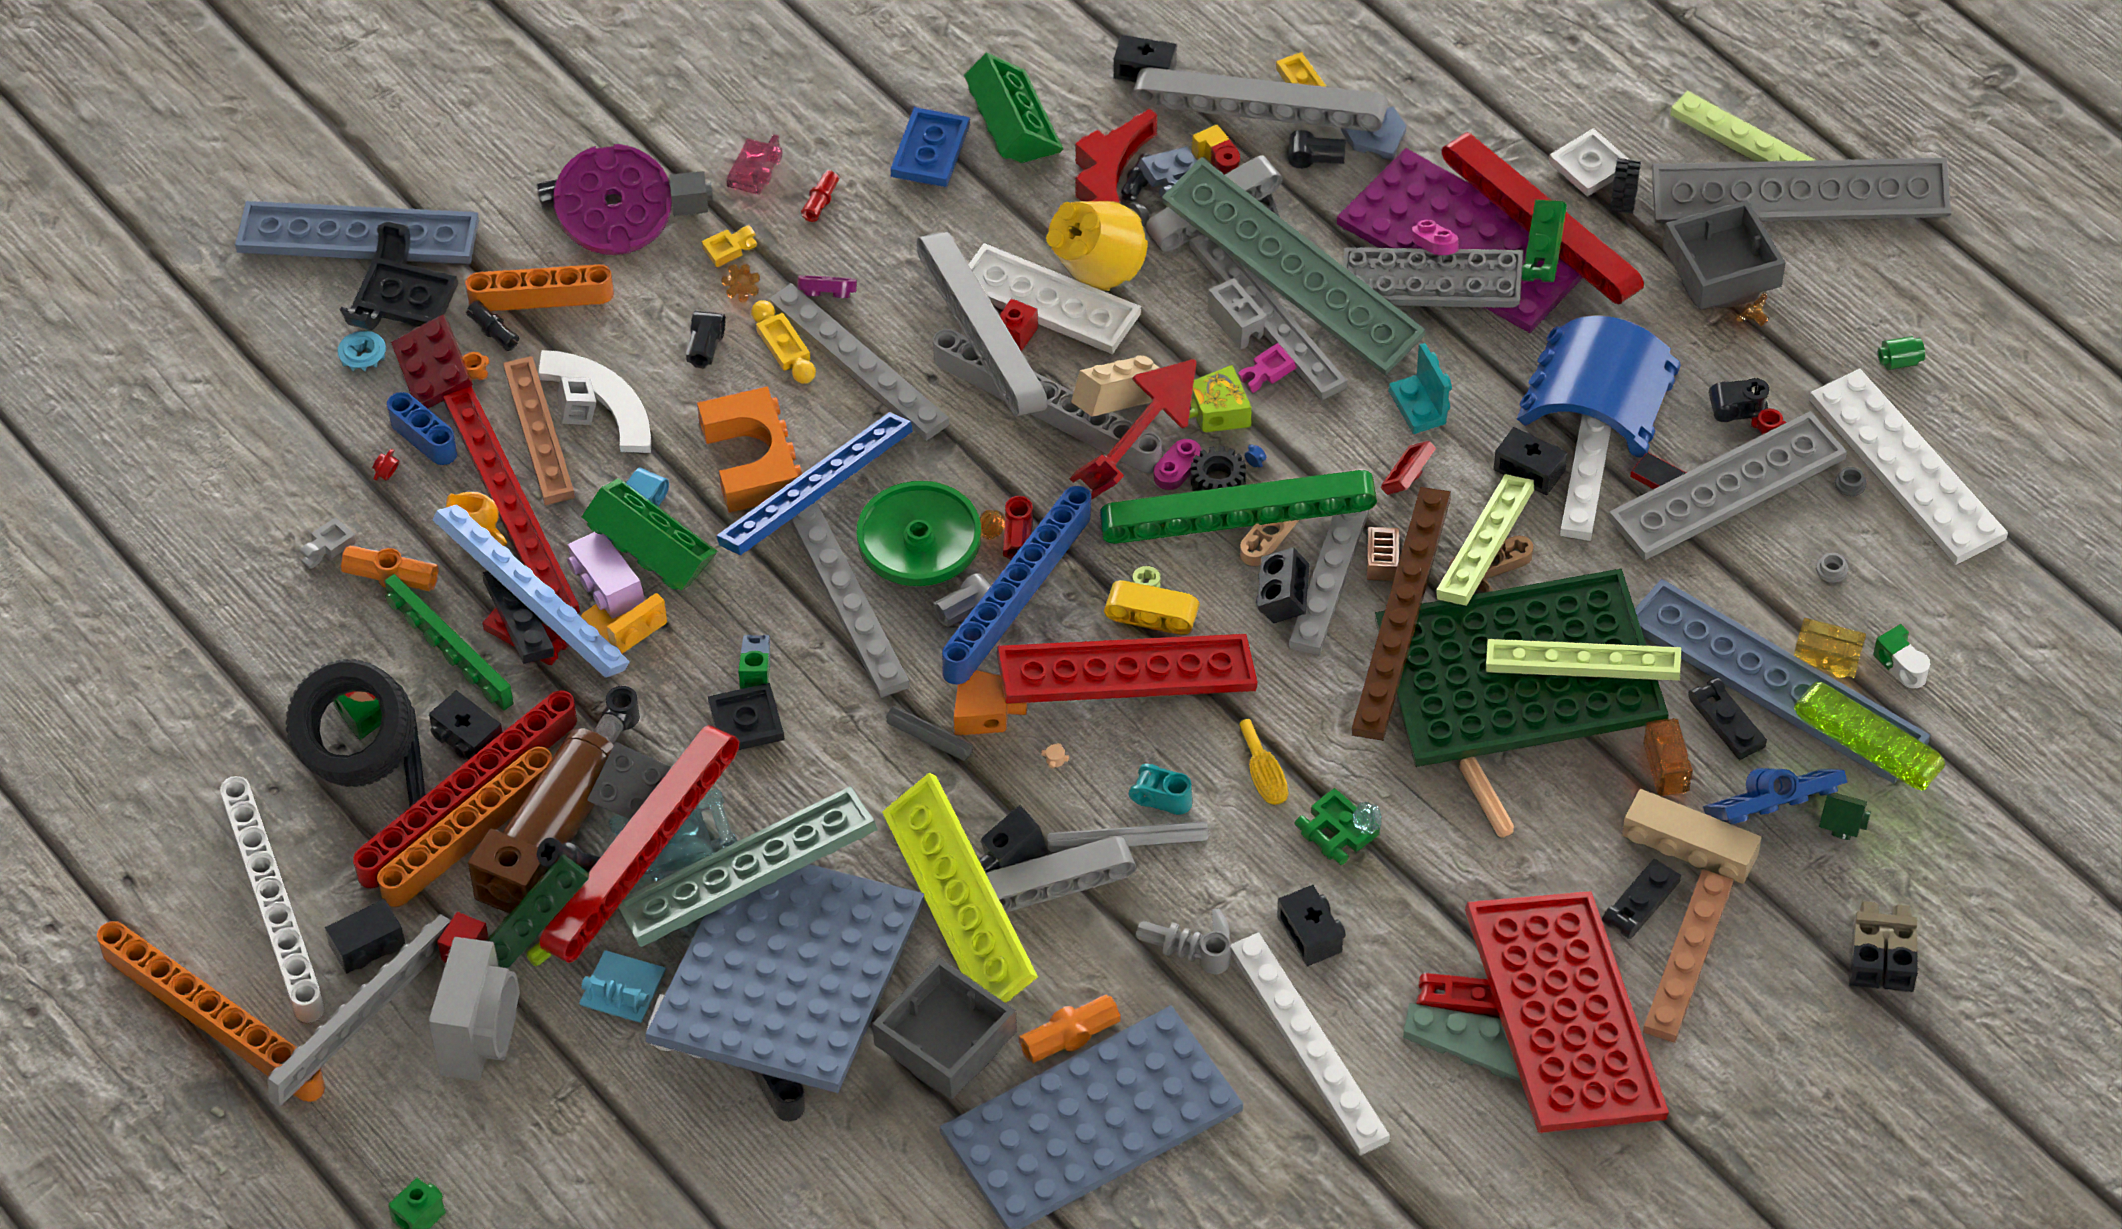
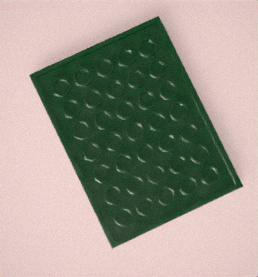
M1622 568L1474 594L1467 606L1443 600L1423 603L1396 695L1415 767L1668 722L1669 713L1659 682L1655 679L1486 672L1488 639L1647 646ZM1385 610L1375 612L1378 633Z

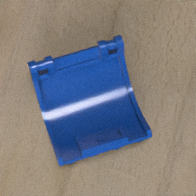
M1585 316L1571 320L1561 327L1556 326L1546 338L1548 341L1546 348L1538 358L1539 365L1537 370L1529 380L1530 387L1528 392L1520 401L1521 409L1517 420L1524 426H1527L1542 416L1554 412L1585 414L1612 427L1626 439L1630 453L1635 457L1642 458L1649 450L1648 442L1653 440L1656 432L1653 423L1665 392L1673 388L1675 383L1674 376L1678 374L1681 367L1680 361L1669 353L1671 348L1651 332L1623 319L1608 316Z

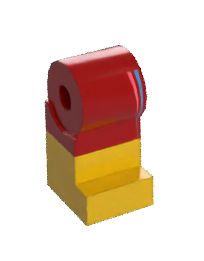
M1217 124L1192 135V154L1197 160L1205 157L1212 166L1224 175L1239 167V151Z

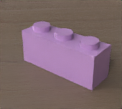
M593 532L567 544L571 556L567 558V562L572 573L580 575V580L586 592H593L598 608L600 610L605 609L612 619L632 610L645 601L639 578L605 534L600 535Z

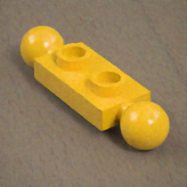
M766 300L757 301L751 309L752 318L757 322V333L783 371L792 368V376L795 381L801 384L811 382L816 375V369L813 363L810 362V351L783 313L775 315L774 306Z

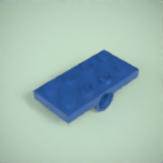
M1758 768L1753 770L1746 779V793L1705 805L1703 809L1706 815L1724 822H1730V824H1736L1748 820V814L1758 812L1760 815L1768 814L1779 810L1778 805L1789 803L1790 805H1796L1809 800L1808 795L1819 793V796L1835 793L1838 791V785L1848 781L1844 770L1819 769L1796 776L1787 769Z

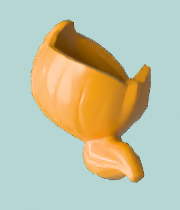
M463 492L457 495L449 494L446 500V508L457 504L465 509L469 516L481 527L487 529L490 535L502 546L507 545L504 535L496 528L499 513L493 500L477 492Z

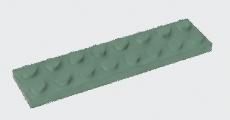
M849 786L626 896L618 906V910L641 948L709 913L717 911L719 908L776 882L778 879L798 869L806 867L808 864L826 855L836 852L838 849L856 840L863 839L878 829L868 810L853 788Z

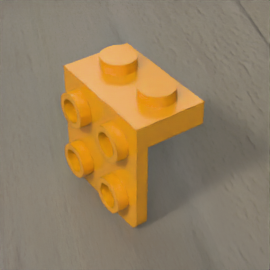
M658 593L645 599V601L632 610L613 619L605 609L600 610L597 604L581 615L611 645L616 646L621 654L667 623L665 601Z

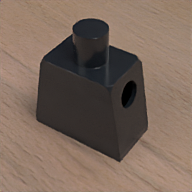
M1021 805L1016 807L980 840L985 855L979 858V861L985 873L1049 855L1040 826Z

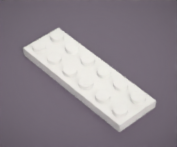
M985 243L968 264L993 306L1003 310L1010 299L1013 298L1038 309L1039 325L1110 354L1115 352L1141 315V306Z

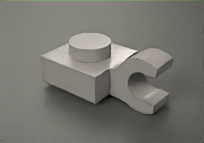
M335 517L311 533L313 542L305 544L300 549V552L306 556L302 559V563L309 569H312L321 562L325 554L334 558L343 552L346 547L356 543L355 534Z

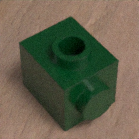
M1838 793L1828 794L1819 827L1831 830V835L1840 839L1850 840L1851 836L1858 837L1860 829L1867 830L1871 815V811L1865 810L1868 801Z

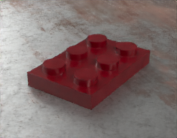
M444 314L391 342L410 394L427 409L444 401L443 396L473 385L449 321Z

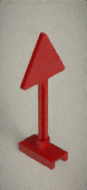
M1196 360L1184 361L1139 373L1132 377V380L1152 399L1151 403L1106 456L1101 454L1076 470L1069 478L1072 483L1081 479L1091 489V500L1118 484L1124 475L1116 468L1117 462L1161 410L1182 429L1188 426Z

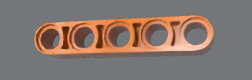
M600 264L477 272L469 275L465 282L469 305L474 301H480L489 311L604 304L609 302L614 296L611 270L607 266Z

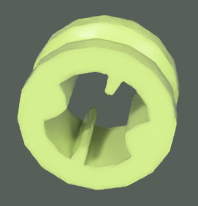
M1143 566L1134 571L1133 582L1160 588V573L1154 567ZM1145 579H1151L1148 583H1143Z

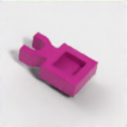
M1277 343L1253 359L1255 366L1242 369L1238 372L1242 383L1248 379H1253L1247 383L1250 392L1253 394L1261 388L1263 382L1268 380L1271 384L1275 383L1295 370L1296 365L1295 361Z

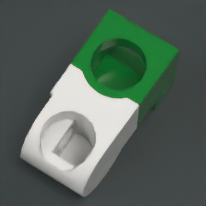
M1899 624L1876 638L1873 656L1906 687H1922L1927 680L1930 659L1926 654L1916 651L1907 641L1909 631L1902 624Z

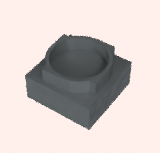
M1748 200L1666 223L1663 249L1681 277L1686 292L1694 305L1698 306L1699 310L1709 307L1728 308L1758 300L1759 293L1782 287L1786 262Z
M937 957L873 1023L874 1045L908 1068L913 1075L938 1093L942 1092L950 1099H953L971 1079L976 1077L1017 1032L1015 1009L940 957Z

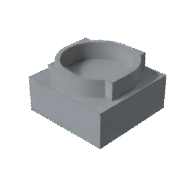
M454 937L428 1021L441 1076L480 1081L486 1058L505 1061L514 1029L520 990L516 973L509 971L508 968L498 966L494 942Z

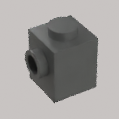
M704 171L669 175L673 216L709 213L707 201L713 200L711 182L705 183Z

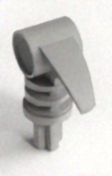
M1219 908L1212 909L1213 931L1205 935L1196 932L1192 936L1190 935V929L1187 928L1183 932H1179L1180 927L1176 923H1172L1169 928L1142 921L1137 927V939L1162 946L1163 954L1167 956L1172 955L1174 951H1178L1177 956L1180 958L1188 954L1189 961H1194L1198 957L1200 958L1201 967L1207 973L1221 974L1230 965L1231 943L1229 925Z

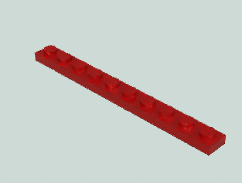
M472 386L443 396L444 404L490 499L495 502L498 508V515L521 563L530 568L533 574L545 585L551 587L555 594L567 605L573 607L577 614L580 613L579 604Z

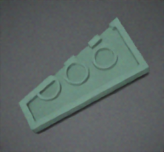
M1409 1003L1403 1038L1442 1054L1448 1052L1458 1056L1460 1061L1471 1066L1475 1063L1492 1070L1491 1074L1501 1078L1507 1076L1517 1080L1522 1086L1501 1019Z

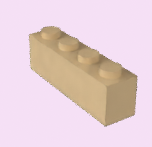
M1643 789L1638 791L1625 816L1622 836L1629 838L1634 843L1644 844L1659 850L1664 855L1677 857L1689 862L1694 867L1704 868L1733 878L1734 881L1744 884L1758 857L1762 836Z

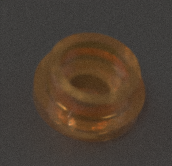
M986 510L981 514V536L983 538L992 540L1003 532L1005 517L1002 512Z

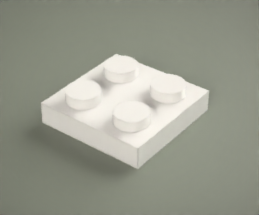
M1593 128L1549 155V163L1588 197L1614 181L1617 158H1628Z

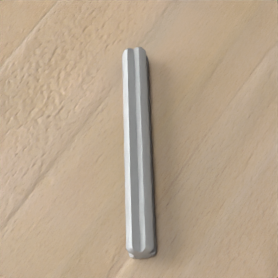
M1202 821L1056 832L1048 834L1047 844L1050 852H1060L1115 836L1125 838L1128 846L1206 841L1209 837L1207 822Z

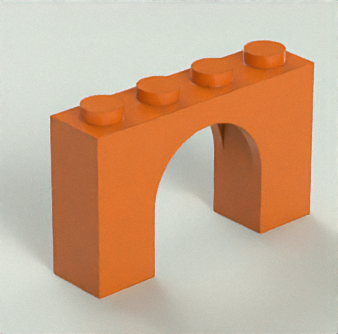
M768 386L697 402L699 423L706 444L736 437H753L765 442L770 447L769 451L761 459L753 463L719 471L721 492L728 513L760 505L802 475L800 465L794 466L793 460H796L792 442L787 443L785 439L788 437L785 420H779L778 415L781 414L777 397H771Z

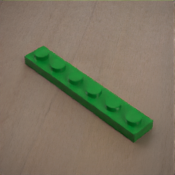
M395 574L384 580L387 591L385 598L390 607L394 610L399 609L412 628H418L422 631L426 641L432 647L437 646L443 652L445 659L450 665H457L462 670L466 680L472 685L476 684L479 686L484 697L492 704L495 702L503 711L514 704L511 685Z

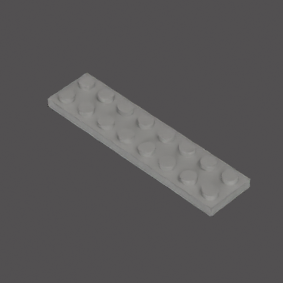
M1809 411L1609 511L1608 519L1645 561L1845 460L1847 451L1813 413Z

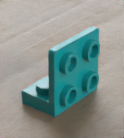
M1426 343L1419 344L1417 374L1389 383L1388 392L1413 435L1447 424V413L1450 410L1449 391L1452 390V383L1448 374H1443L1435 352H1430Z

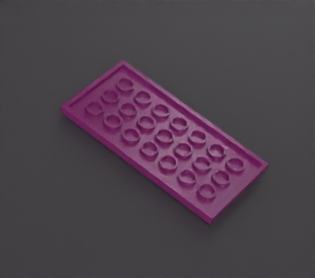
M1407 148L1337 216L1336 224L1377 248L1424 249L1412 241V228L1418 225L1419 221L1433 220L1436 224L1452 231V233L1458 236L1459 249L1523 250V264L1526 259L1530 234L1470 183ZM1558 257L1554 282H1542L1541 279L1523 281L1521 277L1519 305L1511 308H1484L1524 331L1531 333L1583 277ZM1538 261L1537 267H1542L1545 261Z

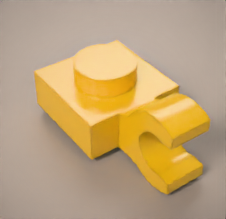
M750 225L741 228L732 235L726 229L701 241L703 250L716 268L742 256L741 249L751 250L757 246V242L753 238L755 232Z

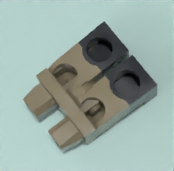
M1862 902L1860 911L1856 913L1853 927L1849 986L1879 989L1885 955L1883 989L1914 992L1918 975L1917 917H1912L1910 906L1897 904L1892 907L1890 915L1880 914L1879 905L1876 902Z

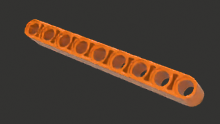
M111 921L103 924L98 929L96 936L106 962L269 1077L276 1067H281L283 1064L279 1063L287 1061L297 1048L123 924ZM321 1069L311 1076V1080L306 1081L293 1095L306 1102L319 1099L325 1092Z

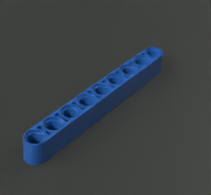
M1071 486L1064 491L942 650V676L945 681L951 684H962L969 680L1089 523L1091 518V492L1087 488Z

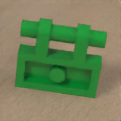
M1336 788L1311 805V814L1315 816L1313 820L1309 821L1304 815H1301L1295 821V826L1302 831L1301 835L1307 841L1315 842L1322 849L1321 852L1329 860L1334 859L1339 865L1346 863L1349 855L1342 850L1343 847L1348 845L1354 852H1358L1380 834V827ZM1327 827L1335 836L1330 839L1322 830Z

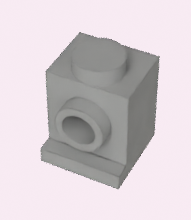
M561 377L557 392L561 411V424L591 425L596 406L591 378Z

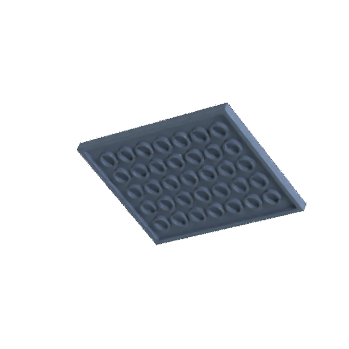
M808 864L806 867L798 869L774 883L768 884L743 898L719 908L713 913L705 915L646 1032V1043L839 1093L924 905V893Z

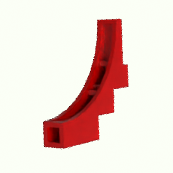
M1148 108L1144 112L1133 116L1128 122L1112 129L1107 135H1104L1097 129L1089 135L1083 136L1075 143V163L1083 169L1075 177L1076 197L1080 201L1120 203L1117 188L1123 170L1138 149L1157 135V114L1153 110Z

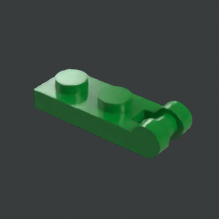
M1535 200L1526 259L1522 266L1523 281L1541 279L1542 282H1554L1567 204L1564 201ZM1538 261H1545L1542 267H1537Z

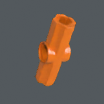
M350 545L345 548L340 565L342 572L378 580L379 584L386 588L384 580L395 574L408 587L429 592L434 590L439 573L438 565L402 557L401 553L394 548L373 551Z
M1106 994L1077 1009L1071 1006L1061 1008L1051 1016L1048 1023L1019 1036V1044L1028 1062L1034 1064L1063 1049L1066 1051L1080 1049L1090 1040L1091 1035L1120 1022L1121 1015L1113 998Z

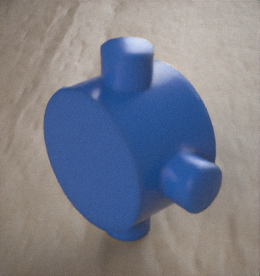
M1250 444L1248 446L1249 450L1244 455L1246 461L1253 467H1263L1262 462L1266 460L1265 452L1259 446Z

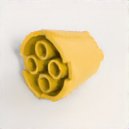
M1077 201L1061 204L1050 222L1046 236L1047 244L1075 280L1102 291H1110V288L1134 278L1144 263L1148 248V240L1145 239L1141 218L1132 209L1120 203L1110 201Z

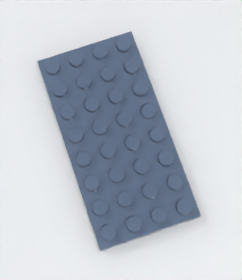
M1172 1005L941 1125L940 1134L1005 1229H1022L1243 1110V1102Z

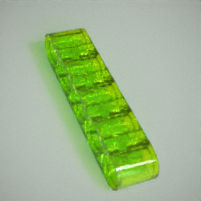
M1814 682L1794 705L1797 715L1802 720L1917 790H1926L1945 767V761L1937 751L1823 682Z

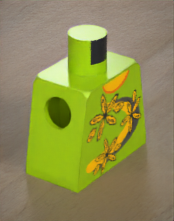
M1233 365L1194 380L1189 419L1196 417L1201 431L1214 432L1251 427L1252 407Z

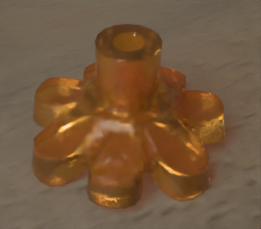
M735 264L728 267L730 275L723 276L721 283L724 286H730L726 291L730 298L738 294V300L746 302L748 301L749 294L752 296L758 294L759 288L755 283L760 281V275L757 272L750 273V265L742 264L740 269Z
M1763 292L1754 301L1753 305L1747 304L1742 309L1744 312L1738 314L1736 319L1740 323L1747 319H1754L1760 327L1763 326L1770 319L1762 311L1763 306L1766 304L1765 300L1768 298L1767 294Z

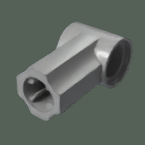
M976 573L969 576L962 583L959 590L933 603L934 611L943 626L949 627L968 617L985 595L991 584L982 574Z

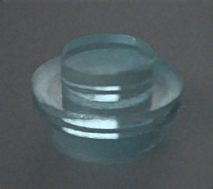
M1369 802L1359 803L1353 815L1354 824L1363 834H1372L1374 830H1378L1381 826L1380 810L1376 804H1370Z

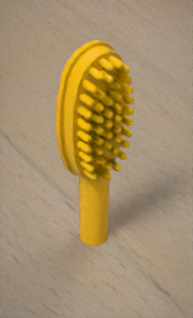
M1242 720L1239 726L1252 754L1249 768L1253 783L1258 793L1267 803L1273 805L1281 804L1288 798V785L1284 773L1271 752L1263 749L1251 720Z

